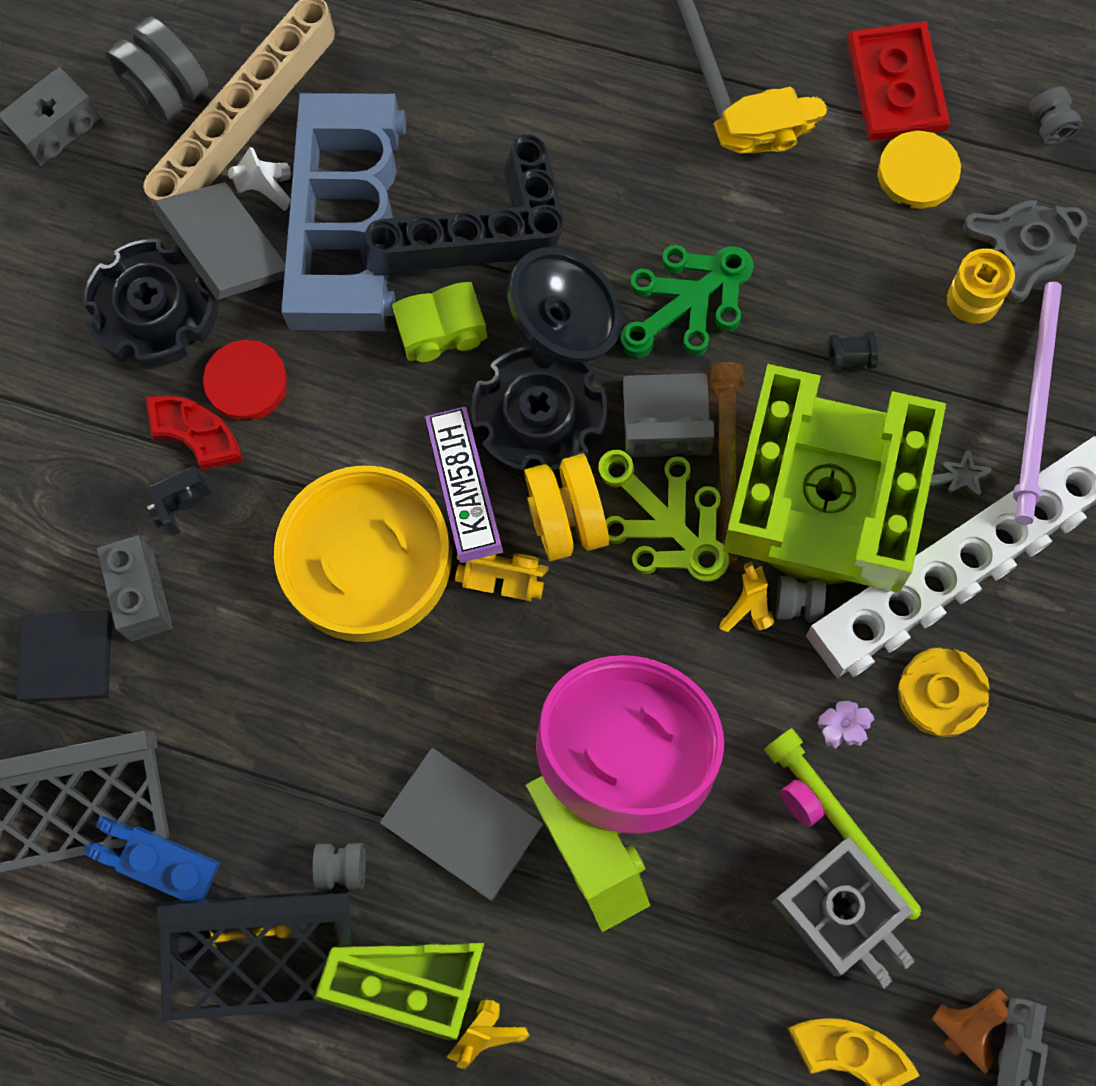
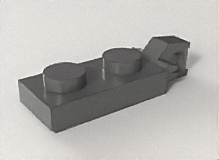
M1011 998L1008 1007V1017L1004 1020L1007 1024L1004 1047L1001 1049L998 1057L1000 1071L997 1086H1042L1048 1045L1043 1044L1041 1038L1047 1006L1028 1000Z

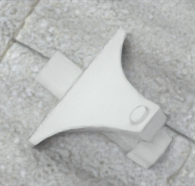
M250 147L239 164L229 169L228 176L230 179H233L238 193L246 190H256L267 196L284 211L289 207L291 199L277 183L290 179L291 171L287 163L260 161L254 149Z

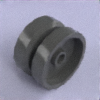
M149 16L132 29L134 43L125 39L119 40L105 52V57L109 66L129 93L151 115L163 123H168L182 111L180 97L194 100L208 88V80L197 60L178 37L159 20Z

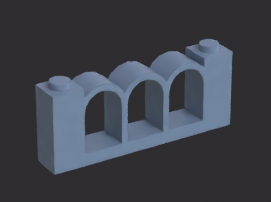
M300 93L281 312L289 330L387 331L388 316H394L392 304L395 303L394 291H388L386 285L390 273H374L367 269L355 275H310L312 249L362 250L364 233L367 226L375 220L393 218L387 190L394 182L397 172L393 150H398L399 135H405L406 133L405 110L398 109L395 94ZM320 150H368L382 156L374 167L366 171L318 172ZM316 199H363L373 201L379 205L375 214L363 222L314 223ZM381 244L375 245L376 247H378V248H380V249H385V246H384V245H381Z

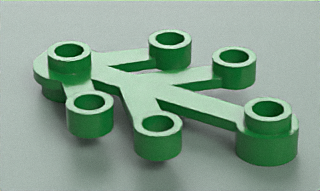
M679 245L667 247L663 252L662 258L663 268L667 272L677 274L683 270H690L708 274L699 281L659 278L655 277L653 272L648 269L636 270L631 276L630 285L634 295L648 297L652 294L674 296L676 298L643 323L631 322L627 324L621 332L620 346L623 353L630 358L640 359L646 357L652 351L654 336L691 309L689 330L684 335L683 347L686 353L691 356L704 354L708 349L709 335L705 331L708 298L720 286H722V305L716 311V326L721 331L732 332L740 324L741 311L737 307L739 286L747 282L753 272V260L750 254L742 248L733 246L721 249L715 256L687 254L686 250ZM676 255L679 256L682 259V261L679 263H671L669 262L668 258L670 256ZM732 261L740 264V266L732 269L726 263ZM640 279H646L650 282V285L639 287L636 282ZM730 313L735 317V320L726 322L722 320L721 315ZM634 332H639L645 337L640 341H634L630 338V335ZM693 337H698L704 343L701 346H693L689 343V340Z

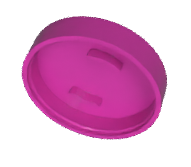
M625 655L597 658L583 663L565 674L554 685L544 703L536 740V754L541 774L556 798L567 809L583 820L604 829L623 833L655 832L672 827L691 816L710 793L724 753V734L720 718L710 699L696 683L678 670L661 662L644 657Z

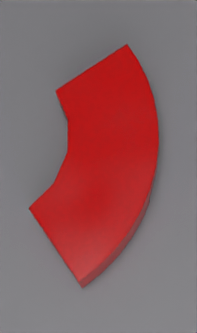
M176 396L146 397L151 436L155 441L172 440L187 446L194 453L202 470L243 461L242 453L235 437L218 415L190 399Z

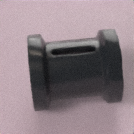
M866 331L864 336L839 338L838 335H830L828 339V355L832 372H841L843 367L866 365L868 369L876 368L878 365V345L874 332Z

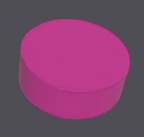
M794 780L781 790V797L786 807L802 825L811 827L823 818V807L816 795L806 784Z

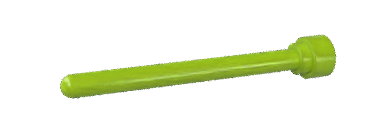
M793 728L786 731L763 749L774 764L779 762L783 768L788 766L796 778L813 791L823 807L824 814L844 839L850 837L908 904L912 914L907 919H917L921 914L919 904L802 756L805 753L800 746L803 741Z

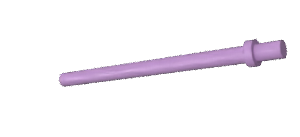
M1048 282L1044 286L1020 482L1014 487L1013 498L1017 501L1015 521L1021 525L1033 523L1035 504L1041 500L1042 490L1038 486L1062 289V286L1057 282Z

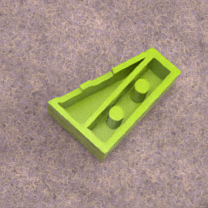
M543 776L526 784L539 814L568 865L580 892L583 893L600 930L604 932L648 908L650 903L639 875L640 872L646 870L632 844L624 848L618 837V834L622 832L601 828L575 815L556 798Z

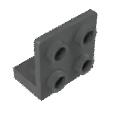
M705 373L632 375L623 378L625 449L630 457L711 455L714 441V423L710 421L708 380Z

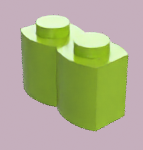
M472 282L449 285L433 293L410 296L392 304L394 317L408 361L429 362L438 358L447 349L471 350L487 338L486 324Z

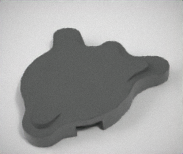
M1038 200L1024 201L1013 205L1005 212L997 215L970 214L963 224V231L970 238L990 243L993 246V250L1001 252L1011 261L1015 271V280L1006 297L1012 302L1020 303L1028 297L1035 283L1061 273L1073 259L1079 236L1087 226V216L1081 209L1077 207L1063 208L1060 206L1050 209L1045 206L1036 205Z

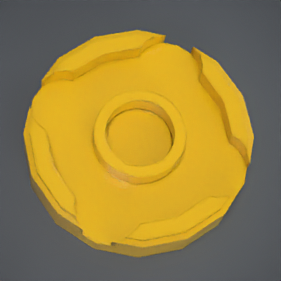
M913 131L903 133L888 143L881 154L877 175L881 188L891 200L898 204H901V202L911 205L910 208L926 209L935 207L950 197L960 178L961 163L957 151L947 140L934 133Z
M930 648L916 655L902 671L897 687L899 705L907 720L920 731L936 737H954L972 729L986 714L989 704V682L983 669L968 654L956 649Z

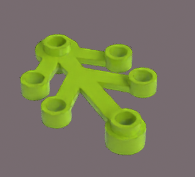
M611 450L601 457L599 472L603 481L612 487H622L654 519L625 520L620 516L607 518V530L614 523H619L624 527L621 535L617 537L609 535V542L620 544L627 538H673L684 549L683 551L656 552L652 547L641 546L634 551L632 556L633 565L638 572L650 574L657 568L688 569L694 578L704 582L717 580L726 572L729 565L728 552H723L724 545L716 540V512L721 506V496L717 489L705 486L700 488L695 494V505L700 512L699 538L685 525L686 482L691 476L690 464L685 458L673 457L665 464V475L669 481L667 508L634 475L632 459L626 452ZM680 464L686 468L683 476L674 477L670 474V469L674 465ZM614 465H622L625 467V472L620 477H613L610 475V469ZM705 494H712L715 496L716 502L711 507H704L700 503L701 497ZM643 553H649L654 557L653 563L648 567H642L638 564V558ZM706 553L712 554L716 559L714 565L708 568L699 564V558Z

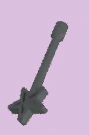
M967 450L960 463L945 461L941 469L946 473L932 475L930 486L951 483L947 490L948 494H953L964 488L972 496L978 498L982 493L978 480L990 475L991 468L975 466L971 451Z

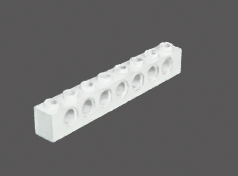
M1096 436L1039 473L1038 486L1041 488L1042 493L1041 500L1035 506L1040 507L1046 512L1048 520H1040L1034 516L1032 524H1018L1015 521L1017 501L1013 498V490L916 555L912 573L899 593L870 586L813 624L806 637L835 677L838 679L848 671L852 677L859 675L875 663L871 656L885 647L889 653L894 651L911 638L908 634L910 629L919 623L925 629L947 614L943 609L944 606L955 599L960 605L965 603L982 590L978 583L990 575L997 581L1017 566L1014 561L1015 558L1024 552H1027L1030 557L1034 556L1052 542L1049 535L1060 528L1066 534L1086 520L1087 517L1083 512L1096 505ZM1066 483L1077 486L1081 491L1082 497L1072 495L1067 490ZM1002 529L1010 533L1013 538V544H1006L1000 541L996 535V530ZM960 553L974 555L978 560L979 567L971 568L966 566L961 560ZM925 577H937L943 583L944 591L935 592L929 589L925 583ZM900 600L904 602L909 609V615L898 616L894 614L889 607V601ZM857 623L869 626L873 632L874 639L864 641L857 638L852 626Z

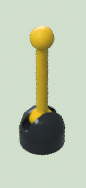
M276 925L265 936L276 935L280 939H286L293 931L286 925ZM265 927L252 928L250 930L257 936ZM211 930L201 931L209 939L215 934ZM240 930L223 932L214 943L249 938ZM178 932L180 958L182 961L191 960L204 944L191 932Z

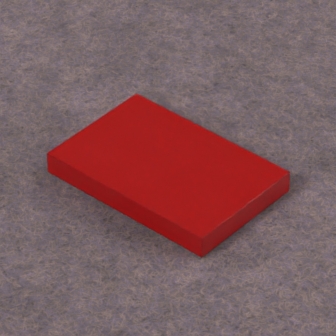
M927 22L849 31L847 44L868 141L892 139L903 133L913 131L930 133L948 131L950 120Z

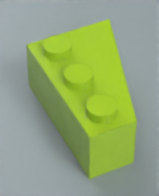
M484 943L332 948L328 954L314 1000L448 1041L455 1040L459 1034Z

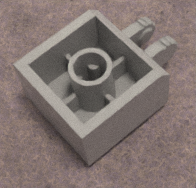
M850 837L837 845L772 901L774 906L834 977L841 976L858 961L883 989L892 982L889 973L869 952L879 942L898 965L907 969L914 963L907 950L891 933L894 928L912 914V911ZM834 895H836L837 900L845 897L849 901L850 905L846 908V912L849 915L847 920H844L843 915L837 917L833 913L834 903L832 898Z

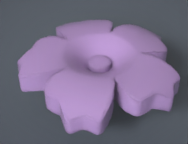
M847 700L838 702L836 704V711L833 708H829L820 715L818 726L823 729L822 733L827 746L837 748L843 740H845L847 745L856 744L861 746L868 739L864 729L870 728L874 717L868 708H858L857 703Z

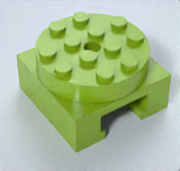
M768 364L723 552L766 561L782 573L805 582L811 578L825 580L828 585L855 582L899 593L913 570L946 403L892 391L887 412H880L817 398L816 394L820 375ZM817 491H831L837 500L828 501L826 508L823 509L825 500L818 496Z

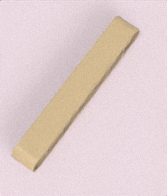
M299 0L147 175L144 181V190L153 207L156 200L210 186L332 43L335 31L328 6L324 0ZM172 192L168 196L162 197L166 193Z

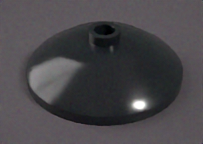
M544 247L526 254L513 268L507 285L509 308L520 330L539 349L564 361L588 362L604 355L616 343L622 329L621 304L609 279L591 261L567 249Z

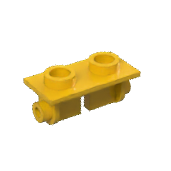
M495 554L467 561L466 566L458 565L455 581L463 583V588L493 593L496 578L504 579L501 595L531 602L532 598L541 599L544 582L536 580L537 576L543 577L549 567L538 565L539 558L530 555L513 554V559L496 556Z

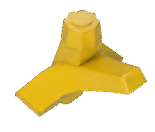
M752 562L744 565L746 573L742 574V593L728 615L721 621L719 625L721 630L729 632L749 611L752 616L751 622L756 630L761 631L773 625V616L767 607L766 590L768 584L762 566L755 569Z
M485 999L480 1002L477 1009L478 1017L457 1042L447 1058L458 1062L457 1067L466 1069L481 1051L498 1045L525 1041L529 1034L526 1027H493L499 1018L500 1007L494 1000Z

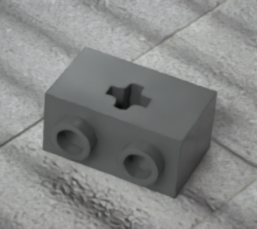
M60 67L0 113V120L9 134L39 166L50 158L57 156L67 144L80 134L87 132L101 118L90 97Z
M139 535L96 548L116 630L132 642L173 629L154 550Z

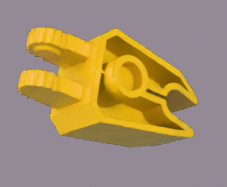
M792 87L770 89L759 94L743 97L723 111V117L715 121L714 126L721 146L736 153L782 152L795 146L798 136L809 133L815 127L814 124L821 121L827 114L826 111L828 109H826L825 101H822L821 98L813 96L812 98H797L796 92Z

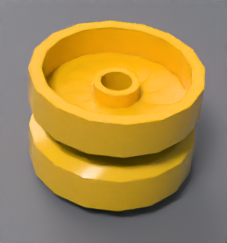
M584 453L562 459L559 467L562 488L558 487L552 469L546 464L524 470L530 496L527 498L537 536H541L549 562L572 555L574 549L570 531L572 527L575 529L581 547L586 551L609 545V535L602 504L591 468Z

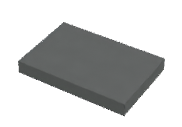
M226 182L155 201L154 213L217 300L284 279L285 262Z
M431 748L380 821V824L492 902L544 826L541 821L434 748Z

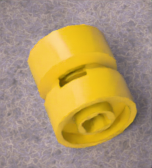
M978 249L970 252L962 260L947 293V305L952 314L959 320L969 324H981L991 320L999 311L1004 298L1008 295L1015 280V271L1011 261L1004 254L993 249Z

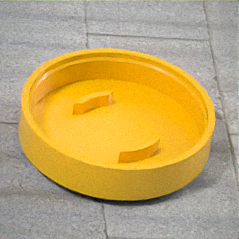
M353 466L330 472L306 486L290 503L279 523L276 533L274 564L279 583L286 597L308 623L323 633L338 639L354 642H372L401 634L415 626L430 613L447 585L452 565V548L443 515L434 499L420 484L392 469L377 466Z

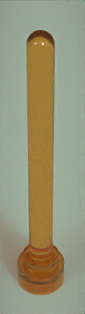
M733 362L718 363L710 367V385L715 388V394L719 395L720 543L725 545L737 493L736 395L740 393V387L744 385V366ZM728 553L729 564H733L737 560V555Z

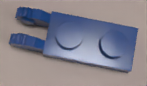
M99 817L96 827L103 833L128 841L122 854L108 849V847L102 844L90 842L83 852L85 855L105 865L116 867L115 871L181 900L205 899L221 862L139 826L133 828L112 818Z

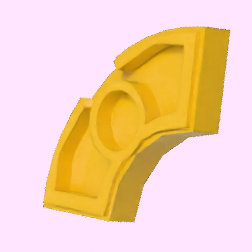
M815 1019L787 1028L809 1073H816L827 1069L847 1071L862 1080L866 1086H901L920 1076L912 1062L896 1044L881 1033L862 1024L842 1019Z

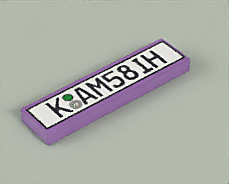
M466 406L425 416L460 563L503 553Z

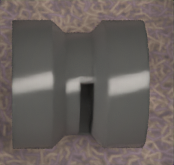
M1055 87L1042 92L1028 106L1033 119L1041 124L1039 132L1044 143L1047 145L1058 144L1070 139L1083 126L1078 112L1070 107L1072 99L1065 87Z
M780 575L776 597V619L791 620L793 617L801 616L810 623H816L821 620L825 608L826 581L811 578L806 583L798 582L792 576Z
M331 843L316 844L313 854V883L315 890H331L336 885V882L339 885H344L348 890H363L366 875V854L363 843H348L344 848H339L338 851Z

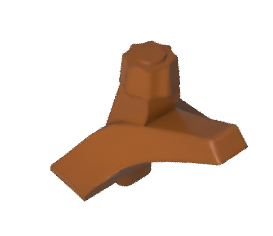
M994 989L983 1000L966 1009H952L942 1004L937 1009L932 1020L949 1036L944 1040L945 1046L955 1056L964 1052L986 1074L995 1060L990 1045L992 1028L995 1025L1001 1024L1008 1017V1009L1005 1004L1009 998L1000 989Z

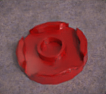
M240 340L228 343L214 353L206 364L203 376L204 390L207 398L217 412L230 420L241 421L240 419L249 418L256 420L265 417L278 407L285 397L287 389V373L283 361L274 349L260 341Z

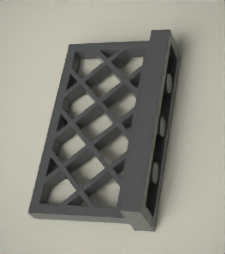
M140 731L0 760V789H4L18 799L4 819L0 817V839L5 831H7L25 844L14 860L0 863V872L85 855L83 852L87 844L95 842L82 834L81 831L94 812L100 816L112 818L125 824L138 803H141L153 812L156 831L152 832L164 838L170 837L154 750L158 748L155 731ZM144 760L147 779L138 792L118 780V777L128 763ZM117 765L112 774L102 769ZM91 770L107 780L93 801L74 789L83 773ZM72 775L67 783L58 778ZM43 780H49L62 789L49 810L30 798L36 786ZM28 784L23 792L14 787ZM113 785L133 798L119 819L99 806ZM148 789L151 801L143 797ZM68 795H71L88 807L75 828L55 815ZM24 804L43 816V819L30 837L11 825ZM50 821L70 834L60 850L56 852H51L36 842ZM108 835L104 842H99V844L108 847V849L125 847L128 840L115 839V836ZM76 839L85 845L70 848ZM31 849L40 854L25 858Z

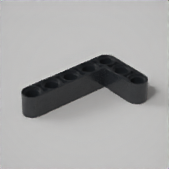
M523 134L516 137L511 144L504 167V174L512 207L375 220L367 226L364 233L361 260L364 266L374 273L385 274L517 261L533 250L544 247H556L564 228V216L544 142L534 135ZM537 229L546 231L548 234L539 232ZM497 233H503L508 237H502ZM457 237H464L469 241H462ZM418 240H420V241H425V242H427L429 245H421V244L417 243L416 241H418ZM375 245H385L388 247V249H380Z

